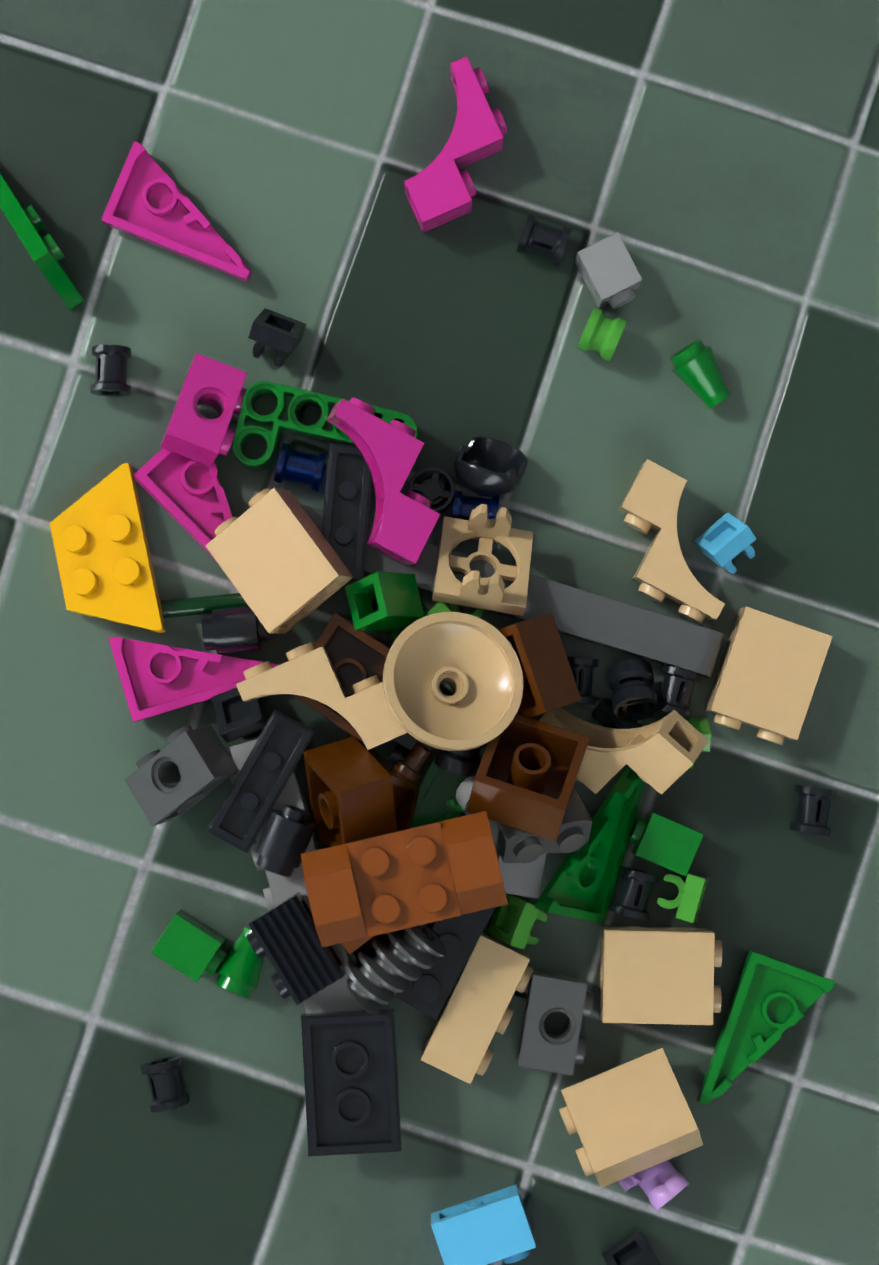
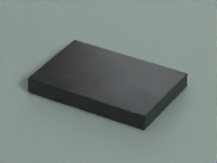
M381 1009L377 1015L370 1014L365 1010L302 1014L301 1027L308 1157L402 1151L394 1009Z

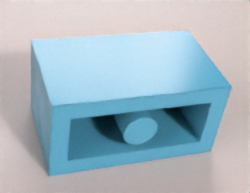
M517 1184L431 1213V1227L444 1265H488L502 1259L505 1264H510L526 1258L530 1254L529 1250L536 1248L535 1237Z

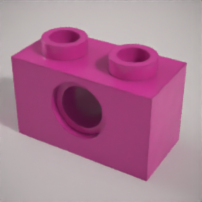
M196 353L188 369L160 447L208 466H212L218 454L226 456L235 434V430L228 428L233 413L240 415L243 398L247 389L242 388L247 372ZM202 404L212 406L217 411L218 418L208 419L203 417L199 413L197 406Z

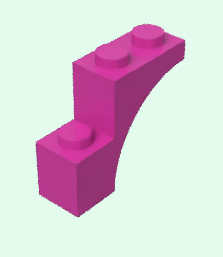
M467 56L450 63V78L455 89L458 110L452 133L446 145L430 165L414 177L404 181L406 197L422 233L472 212L471 197L476 195V190L467 170L459 172L458 169L502 151L503 135L507 133V127L498 108L491 110L486 100L485 94L489 93V87L480 67L473 69Z
M351 398L349 402L342 399L334 405L327 421L339 428L352 440L362 453L372 475L376 496V511L372 531L366 545L405 566L416 564L440 516L439 513L430 509L432 502L424 496L407 490L405 495L400 493L424 442L414 438L416 431L408 425L396 420H391L389 424L374 416L376 410L369 404L356 398Z

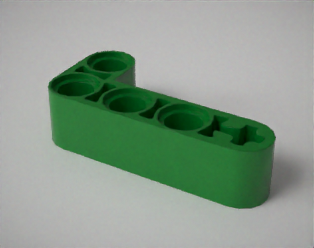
M260 381L251 385L243 398L233 440V450L236 457L246 468L252 471H262L269 468L277 457L282 432L332 444L356 446L345 433L327 421L334 405L342 400V398L267 381ZM265 394L275 396L278 403L273 413L259 415L254 411V404L260 396ZM308 404L316 405L322 410L320 420L311 426H305L297 420L299 410ZM372 406L376 410L374 416L389 424L391 420H396L408 425L416 431L414 438L417 439V427L409 415ZM262 438L267 442L266 453L256 460L246 458L244 455L245 444L250 439Z

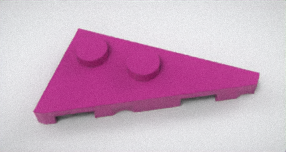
M134 141L101 218L102 223L248 283L252 271L242 261L241 257L225 242L191 200L182 193L176 183L147 153L146 149L140 143Z
M162 448L134 474V479L214 559L205 545L216 537L214 532L217 527L233 517L218 477L215 461L212 466H208Z
M121 637L108 638L133 722L212 699L211 697L236 688L237 683L246 680L243 674L245 670L264 663ZM270 663L271 668L278 666L277 664Z

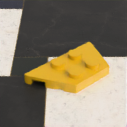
M124 463L50 522L66 609L72 613L84 616L97 617L122 625L127 624L156 633H164L166 628L133 467L129 463Z

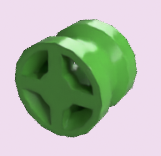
M594 306L577 349L584 352L590 349L600 354L601 359L610 362L628 320L621 317L609 318L605 316L602 309Z

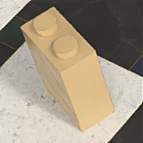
M266 488L249 501L248 505L250 508L240 517H232L219 525L214 532L216 537L205 546L267 632L270 634H286L354 578V576L291 491L279 488Z
M749 607L740 608L705 710L716 714L713 722L738 731L742 723L758 728L756 737L778 745H783L785 738L798 740L833 636Z
M601 926L599 1017L602 1023L713 1025V1013L721 1012L722 1003L720 985H714V967H721L722 965L721 940H715V933L709 928Z
M663 1048L561 1090L567 1105L559 1109L569 1135L578 1132L583 1147L575 1150L586 1177L595 1174L601 1188L703 1146L699 1129Z

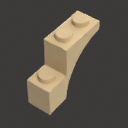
M647 459L640 468L618 512L626 516L623 522L631 528L647 534L650 529L657 532L632 580L641 584L638 591L648 598L662 603L663 599L667 598L680 605L678 613L691 621L702 624L704 619L710 622L717 620L725 603L709 593L694 577L685 562L678 540L677 512L687 480Z
M311 642L287 652L286 655L289 661L274 668H271L269 661L245 670L243 674L246 680L236 684L243 702H249L269 695L293 694L305 696L329 706L355 728L367 750L407 733L390 711L384 694L383 682L380 683L377 675L352 685L354 694L346 697L325 647L322 646L314 649Z
M562 707L544 713L538 720L590 737L577 780L586 785L595 794L626 764L644 782L650 784L660 794H663L694 764L709 741L675 710L655 723L631 729H616L595 725L571 714Z

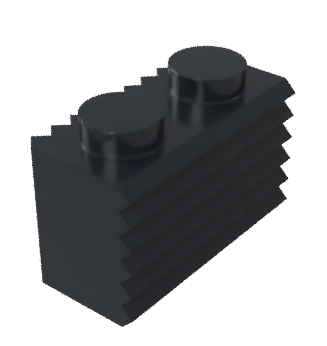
M300 892L266 911L248 924L252 932L247 935V939L260 959L266 956L269 958L276 970L271 975V979L283 999L291 996L296 1005L345 976L344 965L332 945L321 946L312 912Z

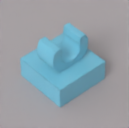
M728 512L693 540L702 554L732 574L737 571L736 567L732 564V559L742 552L750 559L755 556L754 548L750 544L756 540V537L746 524Z

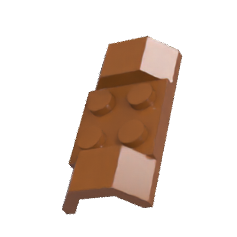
M486 811L301 854L304 881L314 925L322 947L394 932L508 904Z

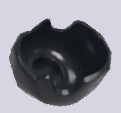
M473 437L466 449V446L462 445L460 447L454 468L456 476L466 488L479 496L501 497L513 492L517 488L528 462L521 450L511 444L486 437Z

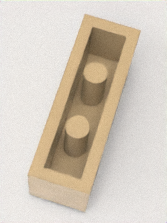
M482 932L421 1051V1061L468 1084H471L476 1073L483 1076L494 1054V1051L489 1049L488 1046L495 1032L503 1035L513 1015L514 1010L508 1007L515 990L523 993L532 976L534 969L527 966L530 961L529 954Z

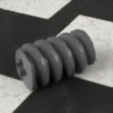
M426 924L406 928L401 933L399 931L386 933L390 941L388 944L375 937L371 941L376 952L375 956H372L363 949L358 952L359 960L363 965L361 968L350 961L344 964L345 971L349 976L347 979L348 989L365 1011L377 1015L381 1010L380 1004L388 1005L394 999V992L402 993L406 990L408 980L416 981L422 975L421 968L430 969L435 964V956L444 957L446 955L445 946Z

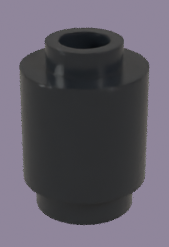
M249 606L213 609L212 614L202 615V636L206 651L216 650L217 654L261 650V641L269 640V633Z
M284 804L282 810L272 809L256 850L260 854L257 865L272 873L291 877L294 868H299L301 865V854L306 852L315 828V824L308 821L310 813L289 804Z

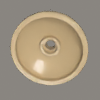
M439 612L416 620L396 638L385 660L383 688L387 704L394 718L412 737L437 749L465 751L491 742L513 721L522 700L523 674L520 661L512 645L494 626L470 614ZM441 683L450 684L454 694L452 696L444 695L440 691L439 685Z

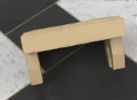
M480 504L473 509L469 520L444 516L432 600L523 616L527 602L533 532L511 528L512 517L508 509L504 507L498 510L495 519H488L487 504ZM468 539L478 540L477 552L472 553L467 558L451 555L453 549L461 542ZM493 543L502 544L516 560V566L500 564L499 560L492 554ZM476 560L487 561L493 566L495 573L491 577L481 578L480 571H471L470 564ZM452 571L464 573L465 576L462 583L456 579ZM503 580L513 581V583L505 588Z

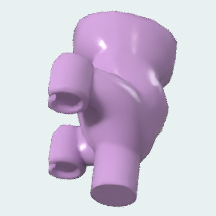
M669 1160L617 1181L625 1192L631 1187L639 1185L648 1196L650 1204L655 1211L659 1210L690 1184L686 1177L679 1173Z

